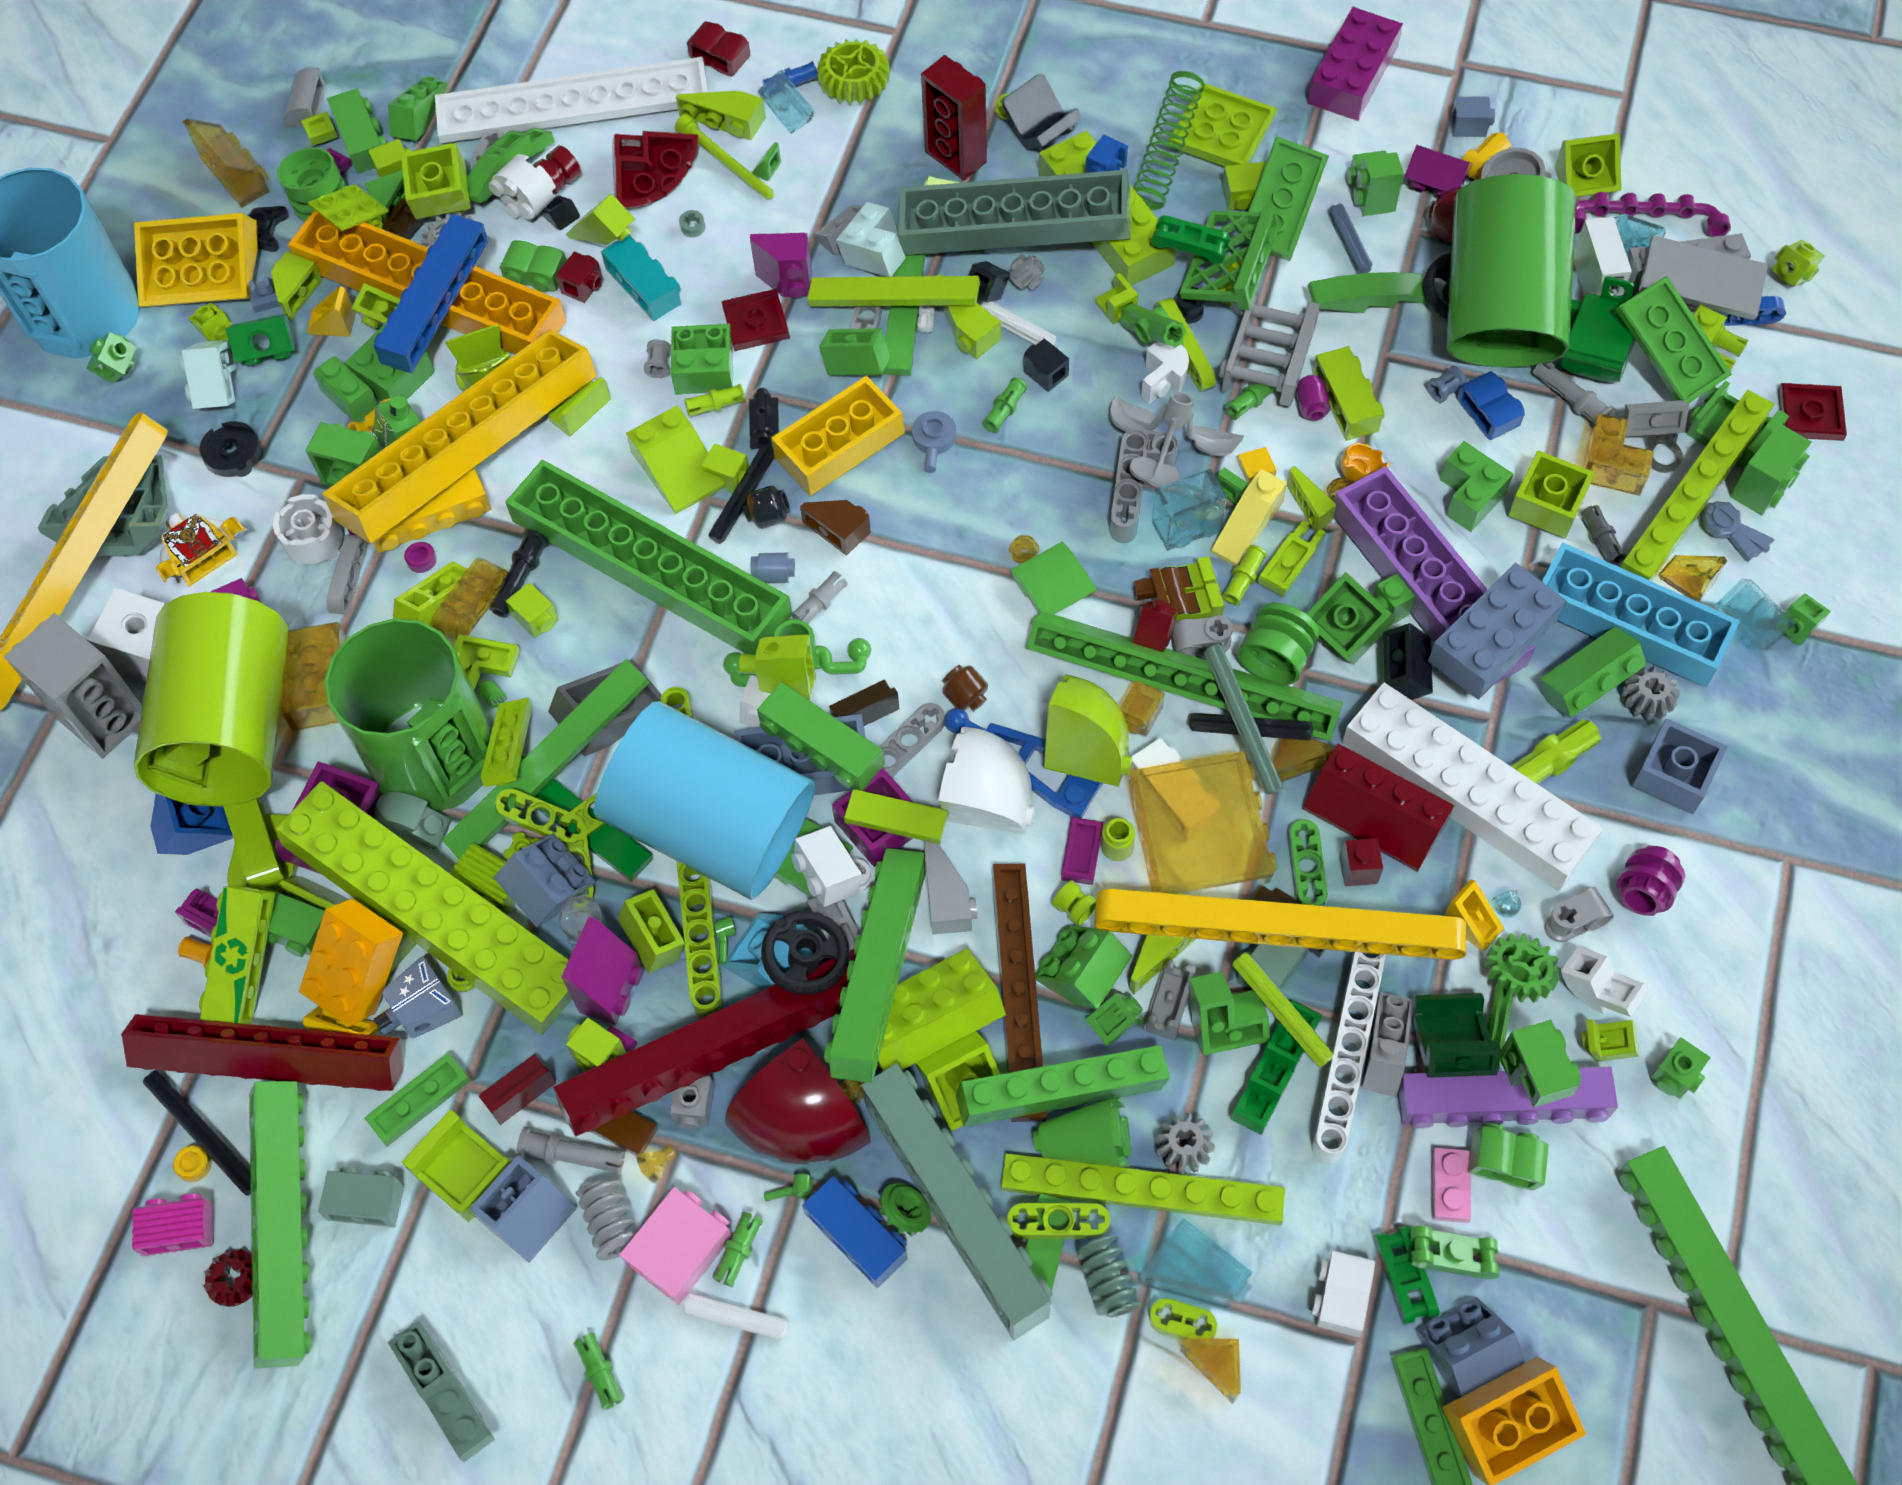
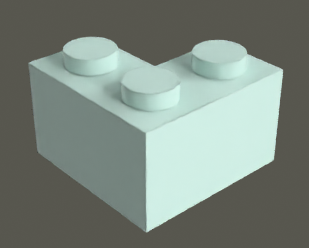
M866 202L836 239L845 265L885 277H891L906 259L897 235L896 225L888 207Z
M229 340L198 342L181 350L180 367L182 372H186L188 382L185 386L187 400L191 401L193 409L228 406L235 402L230 372L237 369V363H235Z

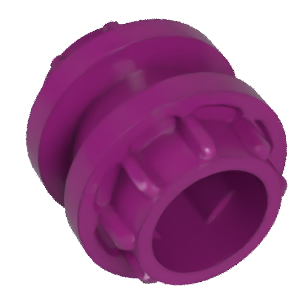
M1648 845L1646 848L1637 849L1629 855L1625 869L1622 870L1617 879L1616 887L1621 896L1622 903L1628 909L1640 915L1654 916L1657 913L1669 910L1673 906L1677 892L1685 881V871L1680 864V859L1672 851L1661 846Z

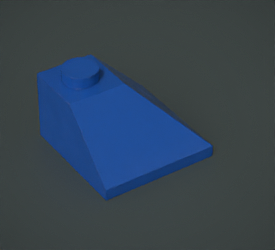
M159 794L155 795L150 827L157 854L189 855L233 838L224 806L190 805Z

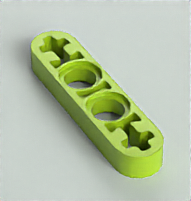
M1170 297L1156 302V307H1162L1171 319L1183 323L1186 334L1184 335L1182 345L1189 356L1188 374L1198 391L1202 392L1215 387L1214 371L1173 298Z

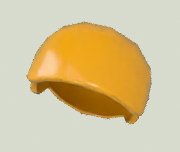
M1357 442L1344 450L1340 460V467L1344 476L1353 484L1385 466L1388 468L1389 463L1383 462V452L1381 450H1373L1367 444Z

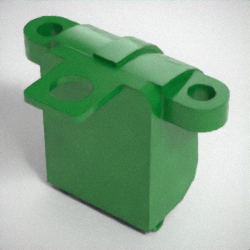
M1606 276L1603 281L1601 296L1587 294L1583 301L1572 299L1570 324L1573 325L1570 333L1569 350L1562 357V368L1572 374L1604 382L1621 381L1636 340L1619 316L1616 308L1632 298L1633 282ZM1614 285L1620 286L1626 293L1620 296L1610 292L1609 287Z

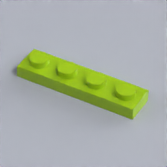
M529 698L498 704L480 776L484 787L504 786L516 781L532 712Z

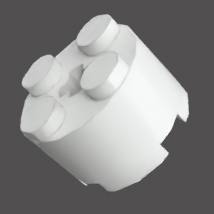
M523 154L515 155L493 176L492 181L488 185L490 191L505 204L504 209L513 219H517L520 216L523 219L531 220L556 197L552 193L556 187L547 172L540 165L537 168L527 162L529 157Z
M301 494L287 500L289 504L283 507L279 513L278 511L274 513L272 522L274 533L285 553L296 564H316L325 560H333L339 554L338 548L341 545L343 533L340 524L334 520L327 503L313 494Z

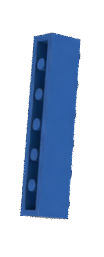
M451 214L447 223L442 225L439 236L434 245L429 247L421 267L415 270L411 284L408 289L402 292L400 302L395 311L389 314L386 326L375 338L374 349L381 364L413 373L488 243L483 223Z

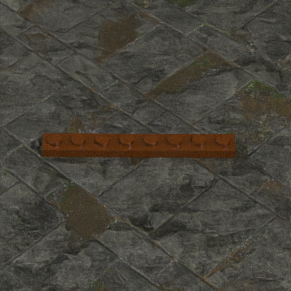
M1026 863L993 864L991 869L1001 998L1006 1013L1003 1016L1007 1073L1043 1067ZM1047 1112L1011 1118V1122L1046 1121Z

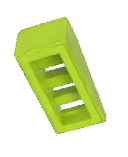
M1293 466L1290 468L1287 487L1312 528L1318 532L1319 529H1323L1333 521L1336 503L1297 467Z

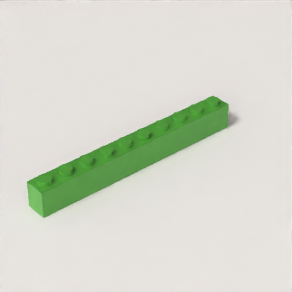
M1042 611L1033 621L1026 649L1229 710L1211 667L1206 660L1167 648L1160 652L1133 643L1134 638ZM1232 668L1253 717L1309 721L1313 726L1312 736L1331 742L1343 705L1342 701Z
M1664 1145L1627 1161L1619 1170L1621 1174L1620 1181L1624 1190L1634 1197L1639 1206L1638 1214L1641 1221L1646 1227H1650L1654 1233L1660 1255L1665 1260H1669L1675 1271L1674 1278L1679 1289L1683 1293L1688 1294L1694 1305L1693 1313L1696 1320L1702 1327H1706L1713 1339L1712 1347L1715 1354L1721 1361H1725L1732 1374L1731 1381L1735 1390L1747 1400L1752 1409L1750 1414L1755 1426L1760 1431H1764L1771 1444V1454L1780 1467H1784L1791 1480L1790 1485H1858L1666 1146Z

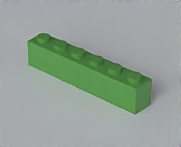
M1158 1045L962 1081L956 1092V1098L963 1127L1100 1102L1112 1097H1127L1159 1091L1170 1079V1074L1162 1046Z

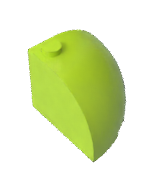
M1066 674L1063 677L1065 682H1058L1048 705L1044 769L1119 787L1122 776L1129 775L1133 757L1129 756V731L1124 714L1113 697L1103 688L1088 680Z

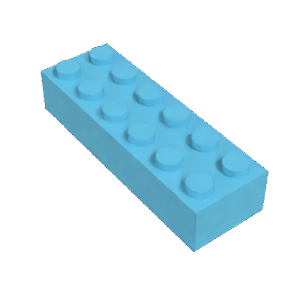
M1563 542L1542 580L1544 584L1567 600L1558 621L1595 638H1599L1616 626L1641 643L1645 660L1704 687L1708 686L1717 671L1741 621Z

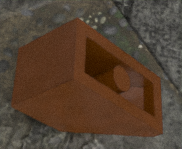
M848 500L804 502L800 506L802 523L846 556L871 533L870 516L867 511L859 505H853Z

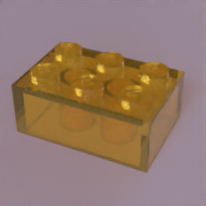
M338 622L288 631L289 640L281 700L282 716L292 731L339 723L328 705L324 680L332 656L347 639Z

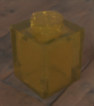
M1137 680L1120 709L1126 719L1129 733L1147 737L1163 708L1165 693Z

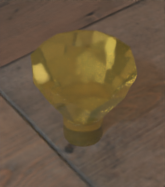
M667 1146L660 1152L638 1154L636 1160L641 1173L649 1181L657 1184L664 1173L667 1163L673 1160L676 1154L670 1146Z

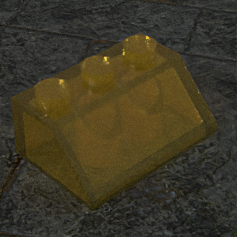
M188 118L183 121L200 159L241 208L270 192L265 182L269 179L260 164L254 165L253 157L246 148H240L241 145L233 132L227 133L220 124Z

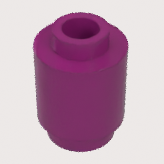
M1308 375L1300 379L1296 392L1302 416L1312 421L1323 419L1331 410L1324 381L1317 375Z

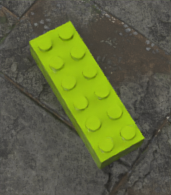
M1086 130L1039 152V176L1085 173L1086 156L1097 142ZM1130 185L1131 239L1090 242L1114 273L1120 272L1132 286L1175 265L1176 249L1171 247L1161 249L1151 243L1153 233L1157 230L1156 224L1158 219Z

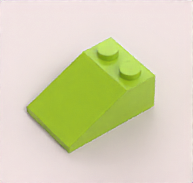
M678 405L626 432L632 455L675 515L725 488L723 477L703 470L702 463L708 455V451Z

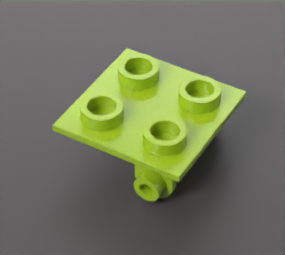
M356 184L345 186L343 189L328 195H322L318 199L308 202L312 209L341 231L363 222L381 229L383 226L381 215L389 212V209Z

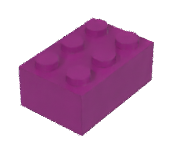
M318 761L293 810L323 781L371 816L381 796L379 783ZM279 838L277 839L275 847L280 860L319 873L282 846Z

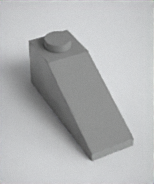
M924 841L932 935L972 931L971 919H978L976 899L969 900L967 885L940 845Z

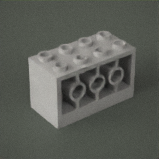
M55 613L41 622L33 632L17 643L4 656L49 712L102 759L139 727L142 704L106 656Z

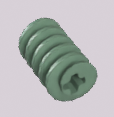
M1107 1236L1093 1240L1077 1252L1078 1259L1086 1261L1082 1265V1271L1090 1275L1086 1280L1087 1286L1096 1288L1091 1293L1092 1300L1100 1302L1096 1306V1313L1109 1318L1130 1313L1142 1306L1141 1302H1130L1129 1300L1131 1296L1137 1293V1289L1125 1288L1124 1284L1132 1279V1275L1120 1274V1270L1127 1266L1128 1263L1127 1260L1116 1261L1115 1259L1118 1254L1123 1252L1122 1247H1111L1110 1245L1118 1236Z

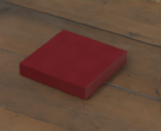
M777 289L721 301L726 323L730 324L734 352L790 339Z
M1780 384L1778 388L1780 411L1789 415L1784 425L1785 427L1806 439L1844 441L1847 436L1842 386Z

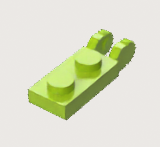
M1303 520L1293 534H1289L1258 578V583L1285 597L1316 554L1317 549L1325 538L1326 532L1319 529L1308 543L1302 538L1307 534L1310 523Z

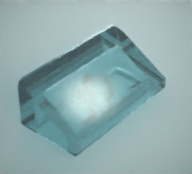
M782 70L778 71L758 90L759 95L791 134L812 121L814 109Z

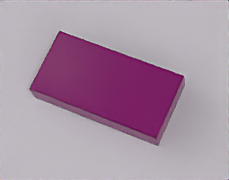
M1071 817L1061 874L1062 881L1073 880L1075 883L1094 884L1104 822Z

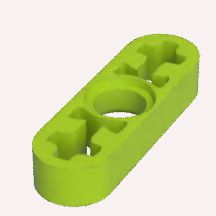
M1020 1203L1013 1206L1008 1212L1007 1223L1013 1232V1236L1019 1239H1099L1109 1230L1110 1214L1104 1206L1096 1203ZM1038 1212H1044V1230H1038V1223H1028L1027 1229L1023 1230L1020 1229L1019 1223L1013 1222V1220L1019 1219L1020 1213H1027V1219L1038 1220ZM1055 1212H1062L1068 1217L1069 1224L1063 1230H1054L1048 1223L1049 1217ZM1073 1212H1080L1079 1220H1088L1091 1213H1097L1098 1219L1104 1220V1223H1099L1096 1230L1091 1229L1090 1223H1079V1230H1073L1075 1222Z

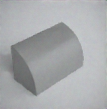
M304 68L295 74L283 119L284 127H303L301 120L320 113L326 86L319 68Z

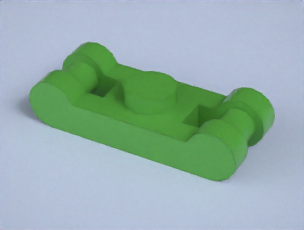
M1428 1226L1411 1227L1410 1239L1414 1242L1415 1250L1411 1252V1264L1413 1266L1481 1279H1496L1500 1276L1499 1264L1495 1263V1254L1498 1253V1241L1496 1239L1488 1237L1474 1238L1435 1231ZM1429 1245L1433 1246V1253L1429 1251ZM1473 1253L1480 1254L1481 1263L1473 1261Z

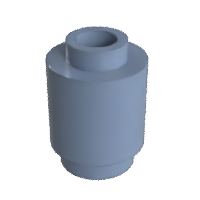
M788 552L758 553V556H751V575L765 583H789L790 577H795V559L789 558Z

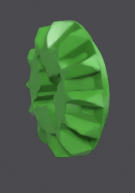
M890 1184L884 1189L878 1199L882 1205L879 1213L887 1216V1225H895L898 1234L906 1231L912 1237L918 1232L922 1233L931 1221V1210L927 1200L917 1189L908 1184ZM900 1205L903 1210L910 1212L907 1216L904 1211H899L898 1207Z

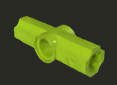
M1582 719L1558 736L1551 734L1543 739L1534 748L1532 753L1511 767L1536 784H1539L1551 775L1556 777L1565 772L1575 763L1578 757L1596 747L1602 738L1597 726L1592 721Z

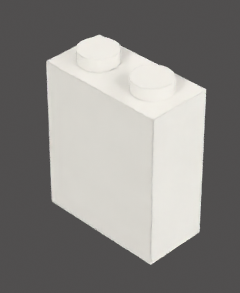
M1597 217L1584 221L1573 257L1584 297L1587 294L1601 296L1603 281L1606 276L1628 281L1632 271L1614 217ZM1614 285L1609 287L1610 292L1620 296L1624 293V289L1620 286Z

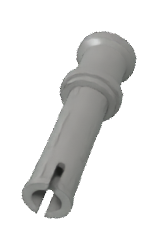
M1539 363L1534 369L1533 375L1568 400L1574 406L1573 409L1578 415L1583 414L1594 422L1596 429L1601 430L1615 415L1616 409L1613 406L1608 407L1596 398L1597 394L1595 392L1585 391L1550 363L1543 365Z
M526 1126L523 1127L520 1133L516 1156L519 1155L522 1158L531 1156L545 1159L547 1164L556 1163L558 1160L615 1172L616 1174L621 1173L624 1161H621V1159L625 1158V1152L623 1151L618 1152L562 1140V1136L559 1133L553 1132L551 1135L532 1132L531 1128Z

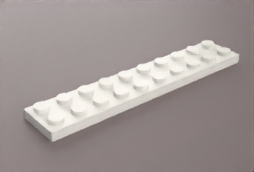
M703 57L435 95L438 137L440 143L481 138L489 130H500L505 134L509 130L523 132L533 127L544 129L678 109L676 102L677 94L708 92Z

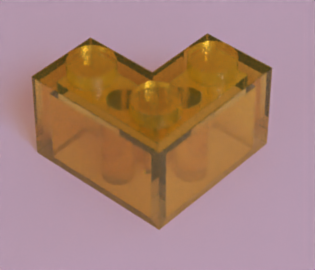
M1598 413L1590 433L1583 468L1595 472L1591 485L1640 496L1650 474L1654 451L1624 444L1629 420Z

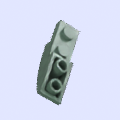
M419 1320L388 1342L419 1396L427 1404L458 1458L463 1463L495 1440L476 1405Z

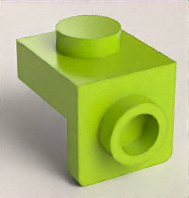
M1594 1019L1586 1020L1587 1031L1582 1032L1583 1045L1585 1050L1590 1051L1597 1062L1639 1057L1636 1024L1633 1020L1597 1024Z

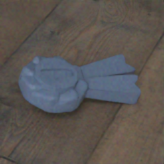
M1715 501L1702 513L1703 527L1714 537L1729 538L1747 562L1753 557L1759 556L1762 551L1767 553L1770 550V544L1775 540L1742 524L1740 511L1730 502Z

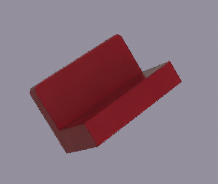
M534 1054L480 1094L479 1098L497 1122L502 1125L555 1085L556 1082L546 1066H543Z

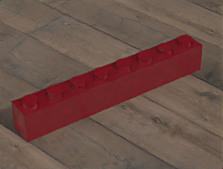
M135 1014L121 1033L127 1067L142 1068L144 1070H164L177 1073L274 1080L276 1082H297L309 1085L373 1089L376 1091H393L403 1072L401 1044L398 1037Z

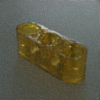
M483 558L475 559L435 611L431 622L432 627L457 640L459 634L468 636L489 609L508 571Z

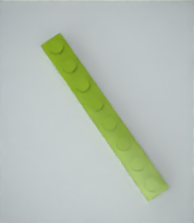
M1005 1154L1001 1191L1037 1196L1041 1193L1061 1199L1280 1226L1283 1223L1285 1187L1015 1154Z

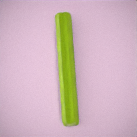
M1243 953L1234 960L1232 965L1313 1062L1318 1067L1328 1063L1333 1058V1052L1249 953Z

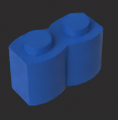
M1490 371L1461 385L1457 396L1461 406L1469 416L1474 418L1478 428L1489 440H1493L1521 425L1525 415L1523 404L1507 392L1505 381L1494 372Z

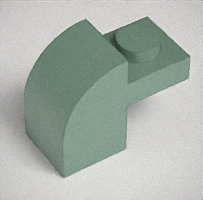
M389 792L380 796L371 815L372 818L398 837L407 835L432 849L439 847L451 820L427 807V801L401 792Z

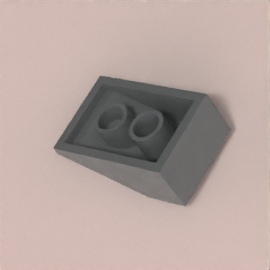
M632 659L629 661L650 683L580 751L583 756L614 744L625 735L631 724L652 702H661L662 694ZM620 664L557 687L548 712L558 725Z

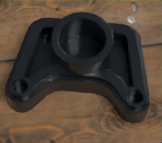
M270 206L252 209L247 216L256 220L258 249L269 252L278 251L279 245L273 234L277 224L289 218L286 207Z

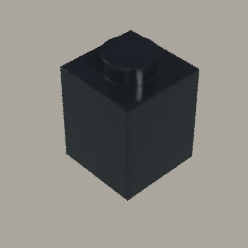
M988 261L972 264L968 276L979 277L980 286L977 298L987 303L1001 299L1011 273Z
M1044 338L1038 344L1031 345L1024 354V373L1049 392L1069 376V357Z

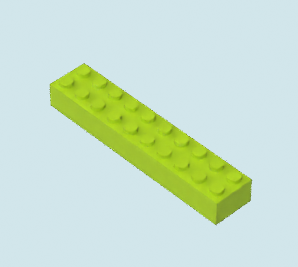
M323 781L276 828L282 846L379 917L402 931L405 936L540 1035L545 1033L572 1000L561 978L569 961L567 958Z

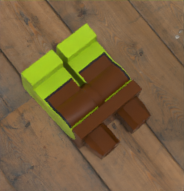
M1209 556L1197 558V562L1193 564L1149 569L1148 577L1133 582V594L1136 601L1151 598L1152 602L1153 600H1163L1170 603L1171 608L1179 610L1176 622L1184 619H1200L1223 615L1224 602ZM1145 605L1140 606V615H1141L1142 608H1143Z

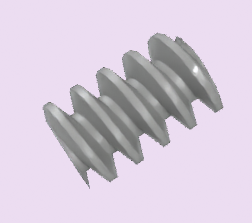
M617 1180L594 1182L580 1188L575 1193L577 1197H580L578 1202L580 1208L585 1210L583 1218L585 1222L589 1223L587 1230L590 1235L594 1236L591 1242L594 1248L598 1249L596 1257L602 1261L620 1257L619 1254L636 1235V1232H625L626 1229L633 1225L632 1219L621 1220V1217L628 1213V1207L616 1206V1204L624 1199L622 1193L612 1194V1191L620 1186Z

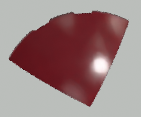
M643 131L642 135L614 133L612 140L614 197L628 210L648 206L668 196L682 183L683 178L693 164L698 145V134Z

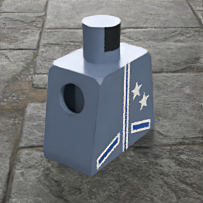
M422 956L382 991L381 994L390 1008L373 1020L384 1036L402 1025L411 1038H416L463 1015L424 956Z

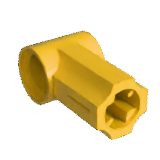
M1501 132L1491 133L1476 150L1470 149L1464 155L1462 160L1472 163L1468 177L1475 181L1480 180L1483 166L1488 159L1499 151L1511 148L1512 144L1508 141L1505 134Z

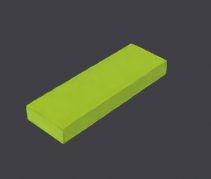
M853 789L844 820L845 823L941 844L949 811Z

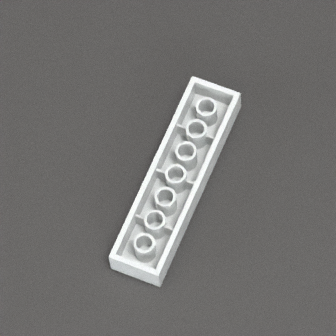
M1385 682L1346 728L1342 742L1344 746L1455 805L1450 818L1557 891H1560L1580 865L1604 829Z

